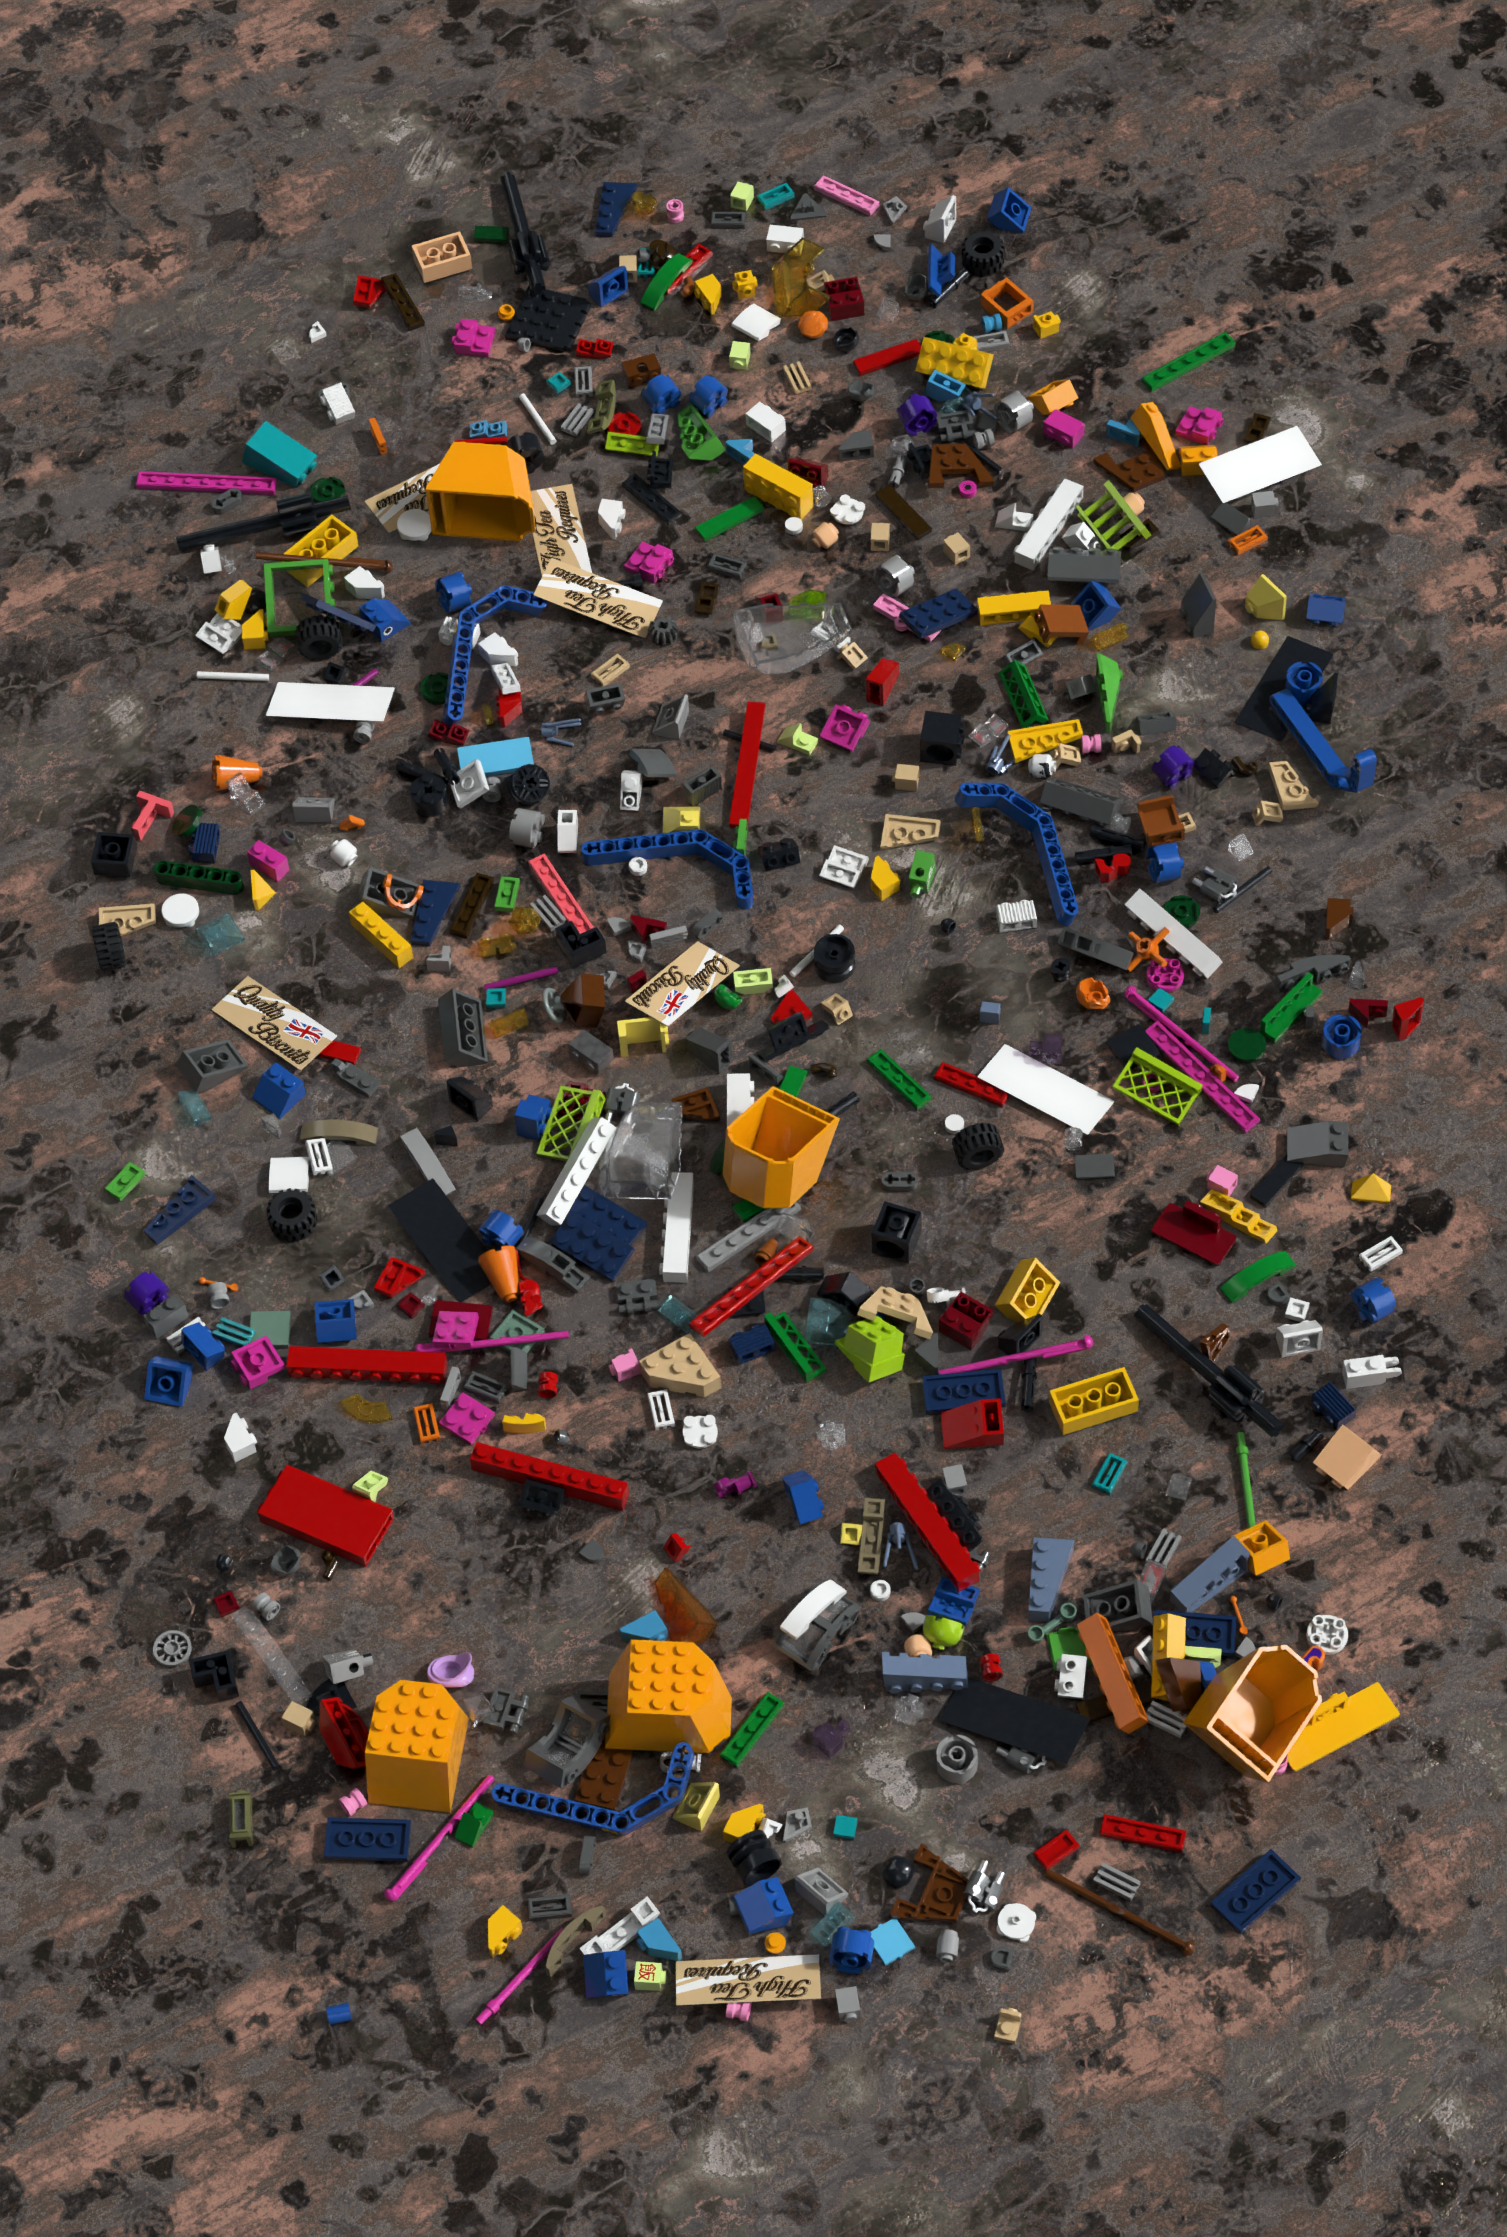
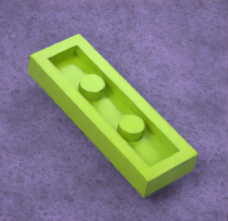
M608 432L605 449L652 456V451H656L657 457L659 444L646 443L647 437Z

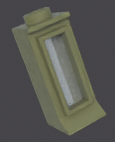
M237 1790L234 1793H229L230 1843L232 1848H235L236 1840H247L248 1845L253 1846L250 1791Z

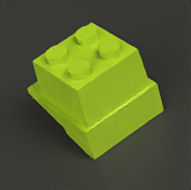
M876 1316L874 1321L865 1319L848 1326L846 1337L835 1340L838 1348L854 1364L856 1371L867 1382H872L902 1370L905 1356L902 1353L904 1333L882 1320L881 1317Z

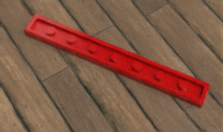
M747 702L729 820L730 828L739 826L740 819H747L748 827L766 703Z
M797 1237L689 1323L690 1328L702 1337H705L814 1250L813 1245L802 1237Z

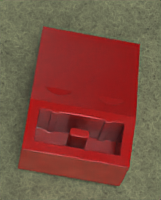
M1001 1398L978 1400L941 1412L944 1449L1004 1445Z

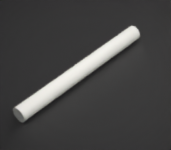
M524 393L521 394L519 399L550 444H555L557 442L555 437Z
M197 671V679L269 681V674Z
M839 924L829 934H840L844 928ZM814 949L789 972L792 977L795 978L814 959Z

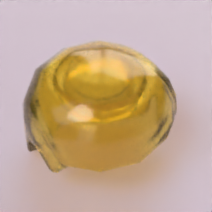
M637 191L631 196L632 208L636 213L647 215L656 210L657 199L651 193L644 195L642 191Z

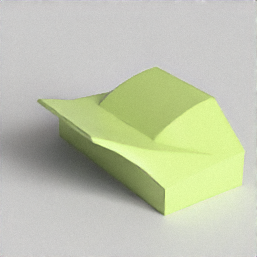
M771 968L733 972L735 992L744 995L764 993L773 988Z
M1185 1646V1659L1210 1662L1217 1668L1221 1663L1222 1649Z

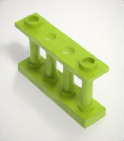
M1109 480L1103 484L1107 488L1106 494L1083 511L1079 505L1075 506L1079 511L1077 513L1078 517L1082 522L1087 521L1107 547L1104 551H1107V549H1117L1118 551L1137 535L1140 536L1142 534L1145 539L1151 536L1150 532ZM1115 499L1117 501L1114 503L1115 506L1093 523L1088 518L1090 514L1108 500ZM1119 511L1126 513L1123 515V519L1101 535L1097 529ZM1133 522L1135 526L1132 531L1113 546L1108 544L1107 539L1126 524Z

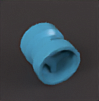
M999 313L993 314L991 317H981L984 333H990L992 330H1002V321Z

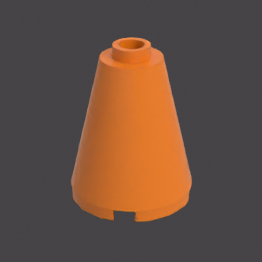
M213 755L215 760H212V780H216V785H213L214 791L257 782L259 778H262V767H259L258 763L222 755Z
M502 1246V1250L495 1251V1249H492L479 1256V1264L500 1299L506 1302L515 1301L520 1294L515 1247Z

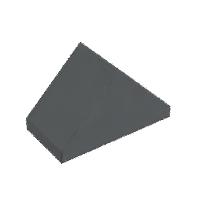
M938 1333L932 1334L931 1339L925 1340L914 1350L915 1361L931 1375H938Z

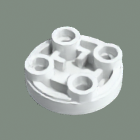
M411 509L402 513L398 518L397 528L403 540L425 541L428 539L432 529L430 516L427 512L420 509Z
M188 894L172 895L162 905L163 919L166 925L170 927H192L199 915V906L196 899Z
M1316 1615L1308 1625L1306 1638L1310 1647L1319 1646L1324 1650L1325 1655H1332L1340 1652L1345 1647L1348 1639V1630L1345 1621L1332 1615Z

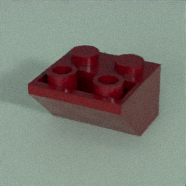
M857 277L824 282L827 309L831 321L865 316L864 299Z
M798 457L788 459L789 472L813 484V490L822 492L829 477L828 465Z
M960 1292L940 1317L939 1332L972 1351L983 1337L994 1310Z

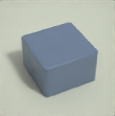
M982 1001L980 1022L999 1024L1001 1004Z

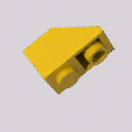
M710 274L695 281L694 294L697 299L702 301L704 309L713 315L721 299V284L713 274Z
M244 580L237 581L220 594L215 611L224 619L241 620L252 588Z
M263 609L258 610L242 624L244 650L266 648L269 634L268 630H266L267 616L264 615Z
M878 855L875 857L871 874V890L883 901L900 891L901 880L896 872H892L887 861L882 860Z
M757 1804L732 1813L723 1830L724 1840L733 1843L744 1834L756 1830L758 1825L761 1824L763 1817L766 1816L763 1805Z
M504 1905L488 1919V1948L492 1958L497 1954H502L507 1948V1944L512 1939H517L523 1929L521 1920Z

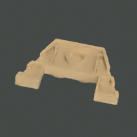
M881 1286L858 1310V1316L873 1321L878 1311L914 1323L913 1334L927 1339H931L933 1334L919 1298L912 1294L898 1292L891 1287Z

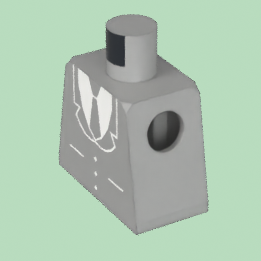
M356 1650L323 1656L326 1676L333 1684L363 1676V1668L373 1665L371 1653L360 1656Z

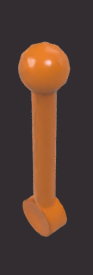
M200 1277L198 1280L201 1285L215 1283L214 1281L206 1280L204 1277ZM226 1284L227 1288L232 1292L238 1290L237 1284Z
M1231 1596L1229 1601L1233 1604L1240 1625L1239 1632L1241 1635H1246L1248 1629L1243 1624L1236 1603L1237 1598Z

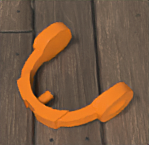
M386 874L382 887L385 889L387 903L391 907L407 910L416 901L420 900L424 887L418 885L410 903L400 904V899L396 902L390 895L392 875Z

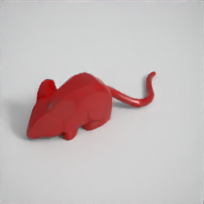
M516 1250L519 1277L523 1280L519 1282L522 1309H524L525 1316H529L543 1307L540 1287L536 1281L523 1277L518 1250Z

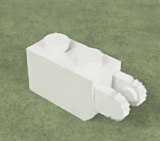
M1383 1355L1344 1360L1342 1374L1346 1389L1380 1385L1386 1382V1378L1400 1376L1402 1374L1401 1368L1386 1369V1367L1399 1364L1398 1358H1384Z

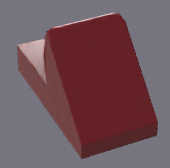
M636 915L630 916L632 930L640 943L645 944L647 936L652 933L667 930V922Z
M1350 998L1348 1012L1367 1028L1369 1016L1376 1018L1387 1017L1388 1000Z

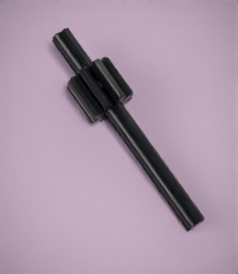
M505 172L504 176H500V181L516 235V240L510 239L509 255L516 275L522 273L523 279L528 280L531 292L535 291V295H539L542 290H546L541 270L547 271L549 269L548 252L544 238L541 235L536 237L535 231L529 229L515 175Z
M311 493L278 500L276 502L278 512L177 536L179 551L281 526L285 537L309 532L319 525V517L351 510L349 498L346 495L314 503Z
M1142 1304L1138 1307L1134 1317L1211 1384L1207 1392L1210 1393L1208 1399L1234 1422L1239 1420L1243 1422L1249 1417L1271 1438L1273 1436L1277 1437L1280 1434L1284 1424L1260 1404L1264 1399L1262 1395L1264 1389L1238 1366L1233 1368L1229 1366L1224 1371L1221 1370L1147 1304Z

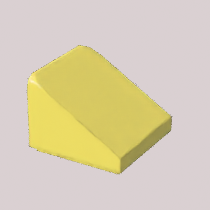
M842 1523L840 1544L861 1545L863 1524Z

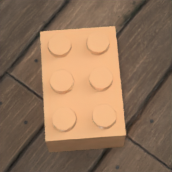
M460 231L412 245L413 259L424 283L472 269L471 255Z

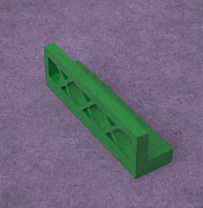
M1013 660L999 672V675L1021 727L1027 728L1034 721L1042 724L1046 723L1049 719L1026 666ZM1012 670L1011 679L1008 680L1006 674ZM1014 684H1018L1016 694L1012 691ZM1020 697L1024 698L1022 707L1018 705ZM1026 711H1029L1031 717L1025 721Z
M1308 973L1261 1020L1260 1033L1272 1042L1276 1043L1306 1012V1006H1312L1322 996L1323 991L1312 984L1313 975L1311 973Z
M771 1312L764 1315V1324H766L770 1334L806 1383L827 1372L826 1367L785 1312L775 1317ZM784 1319L787 1323L786 1329H783L778 1323L780 1320ZM787 1334L795 1335L797 1342L793 1343ZM798 1349L806 1350L808 1352L807 1358L803 1357ZM808 1363L817 1364L819 1369L813 1372Z

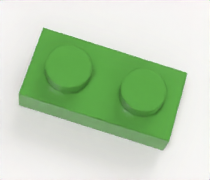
M740 819L739 826L735 827V837H738V839L734 841L733 849L745 856L748 832L747 819Z
M501 876L495 911L514 913L520 885L519 878Z
M129 1162L105 1188L106 1193L121 1202L145 1176V1171Z

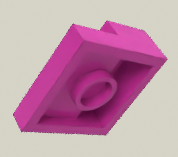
M461 319L460 323H456L455 333L457 335L452 337V346H454L455 354L489 357L496 332L495 327L478 325V320Z
M1189 406L1176 429L1175 435L1208 445L1211 440L1215 439L1217 429L1221 428L1223 424L1222 412L1208 407L1203 411Z
M642 541L624 565V570L632 574L640 573L641 578L655 584L658 578L663 576L665 569L673 563V552L662 545L657 544L654 547Z
M835 704L820 734V738L853 752L859 739L863 738L870 721L867 718L868 716L860 711L855 713L846 705L842 704V706Z
M267 1335L231 1352V1366L235 1372L239 1370L241 1373L239 1378L243 1386L248 1385L250 1390L267 1382L269 1376L285 1369V1364Z

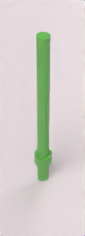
M1238 1432L1236 1433L1238 1445L1236 1453L1240 1461L1247 1525L1250 1528L1256 1524L1247 1460L1249 1452L1245 1444L1244 1433Z

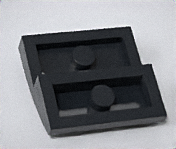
M1139 1024L1106 1041L1115 1058H1119L1123 1067L1126 1066L1132 1057L1136 1047L1153 1057L1161 1054L1152 1039ZM1133 1063L1130 1071L1139 1067V1065Z

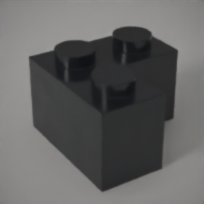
M569 921L555 928L556 940L573 968L607 953L605 939L597 927L580 934L574 923Z
M850 1271L826 1276L816 1295L828 1306L842 1304L850 1313L858 1316L857 1313L860 1306L874 1292L871 1291L868 1285L860 1281L855 1273Z
M229 1650L189 1659L195 1688L215 1684L219 1701L239 1697Z

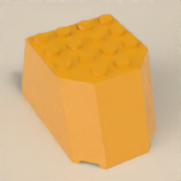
M453 442L426 486L432 535L521 541L523 536L528 533H534L536 530L534 509L525 458L506 445Z
M772 1086L726 1129L723 1177L729 1191L762 1208H790L817 1182L840 1118Z
M631 1639L609 1673L607 1714L611 1716L609 1721L610 1728L606 1733L605 1749L673 1752L678 1743L685 1742L692 1747L694 1753H710L722 1740L729 1738L731 1732L732 1697L715 1663L694 1642Z
M1287 1645L1259 1647L1216 1674L1183 1723L1243 1776L1268 1783L1322 1702L1316 1680L1318 1673Z
M399 1680L376 1696L365 1750L369 1804L451 1813L469 1718L442 1684Z

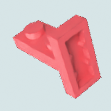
M139 791L136 798L138 806L142 809L140 816L133 822L131 829L135 839L141 841L158 814L171 818L174 814L172 802Z

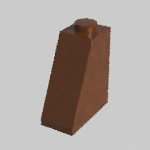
M1172 1657L1156 1660V1666L1172 1712L1181 1713V1716H1188L1202 1695L1200 1661Z

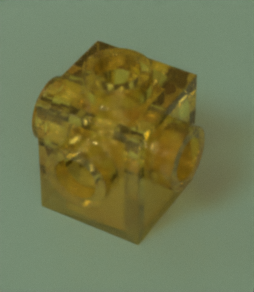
M515 907L508 923L517 934L535 933L542 918L533 907Z

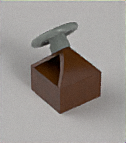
M580 974L561 995L553 988L544 989L542 1002L548 1017L555 1023H562L565 1019L566 1010L575 1026L597 1028L605 1009L604 976ZM554 1011L560 1014L559 1018L553 1014Z

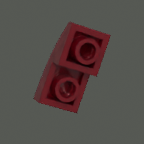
M435 719L427 737L444 743L463 746L470 730L455 723L450 726Z

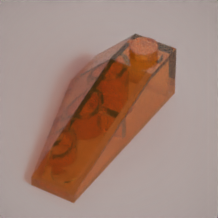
M664 1568L654 1583L660 1604L664 1605L666 1612L664 1619L665 1622L669 1623L671 1631L668 1633L671 1641L694 1642L696 1645L707 1641L717 1628V1622L707 1608L668 1568Z

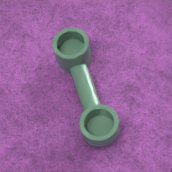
M1065 1603L1061 1606L1059 1615L1042 1627L1038 1625L1031 1626L1027 1634L1028 1639L1033 1643H1040L1044 1635L1059 1624L1072 1621L1077 1612L1075 1605Z

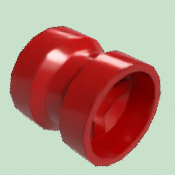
M553 1372L540 1373L538 1378L540 1383L538 1395L547 1399L556 1397L558 1375Z
M986 1654L980 1658V1665L983 1668L982 1676L985 1681H996L1003 1677L1002 1668L999 1667L1001 1661L998 1654Z

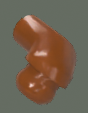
M691 276L684 278L685 286L680 290L682 298L691 296L694 293L695 285Z

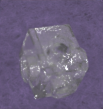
M826 1420L824 1423L819 1424L820 1430H816L817 1442H821L822 1448L835 1450L840 1446H846L843 1421Z
M908 1693V1696H901L895 1702L894 1710L896 1712L893 1719L910 1726H916L918 1719L921 1720L925 1713L924 1703L919 1701L920 1697Z

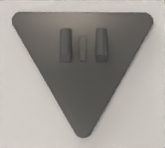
M804 193L790 220L827 217V212L808 194Z

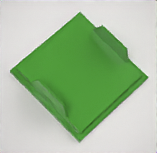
M1061 1628L1058 1632L1046 1634L1054 1671L1057 1669V1659H1062V1654L1087 1657L1085 1653L1086 1646L1078 1636L1080 1632L1078 1628ZM1087 1657L1086 1666L1093 1665L1092 1661Z

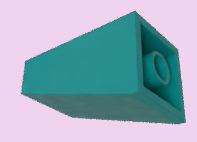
M265 421L246 443L242 463L296 488L299 483L302 484L306 480L308 472H312L316 468L317 455Z

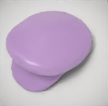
M464 1652L459 1655H448L435 1659L427 1669L429 1681L434 1684H442L448 1688L463 1687L470 1684L474 1679V1668L471 1664L472 1655L469 1652Z

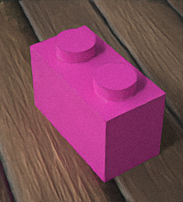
M1054 409L1044 421L1043 434L1061 442L1063 445L1073 448L1084 436L1085 423Z
M260 840L247 851L249 864L277 882L289 871L287 857Z

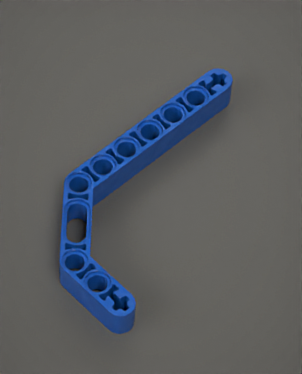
M503 585L460 612L454 627L443 722L452 726L455 723L458 725L463 716L474 626L503 608L531 615H540L548 604L547 600L534 596L533 591ZM486 603H490L493 608L482 614L476 611L477 608Z
M1286 688L1270 695L1272 707L1332 788L1357 793L1373 786L1377 759L1372 749L1369 748L1353 755L1351 767H1346L1289 689Z
M962 783L954 798L957 805L961 807H995L1033 834L1057 921L1063 926H1070L1078 913V905L1052 817L1004 783Z
M698 829L589 841L581 846L582 861L588 866L630 862L635 857L648 860L699 854L733 876L736 901L740 909L747 910L753 906V889L748 858L704 830ZM713 851H719L728 858H723Z
M678 1743L673 1751L664 1786L621 1812L507 1784L495 1785L491 1794L495 1802L503 1807L625 1836L682 1802L695 1754L688 1743ZM687 1750L688 1755H687V1754L684 1755V1757H683V1762H684V1764H682V1763H681V1762H682V1757H681L680 1753H684V1751ZM681 1769L684 1771L682 1777H673L676 1770ZM671 1790H678V1795L675 1798L668 1797V1793ZM504 1791L506 1795L511 1797V1799L507 1796H502L500 1799L498 1794H502ZM520 1796H527L524 1804L517 1803ZM654 1800L660 1801V1806L641 1818L635 1817L636 1811ZM540 1801H547L545 1808H537V1804ZM559 1806H567V1810L565 1813H557V1809ZM586 1810L587 1815L585 1818H577L579 1811ZM606 1815L607 1820L605 1823H597L599 1816ZM626 1820L627 1825L625 1828H617L619 1821Z

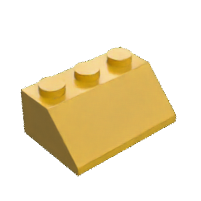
M1037 1258L1022 1259L1011 1275L995 1306L1007 1318L1016 1322L1039 1313L1042 1315L1060 1282Z

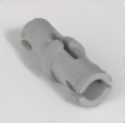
M898 455L895 465L891 469L888 485L893 486V483H895L894 489L899 487L901 477L904 476V468L908 461L906 456H903L901 461L902 455Z

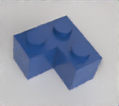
M530 1094L526 1101L520 1100L515 1112L518 1136L537 1141L540 1140L552 1111L551 1100Z
M805 1470L783 1476L782 1481L786 1495L791 1500L794 1514L799 1524L822 1518L821 1510H824V1505L821 1498L818 1499L816 1492L819 1491L817 1481L813 1480L812 1475H808Z

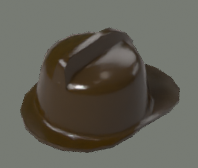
M654 240L650 243V262L655 269L660 270L670 258L676 255V251L671 244L663 240Z

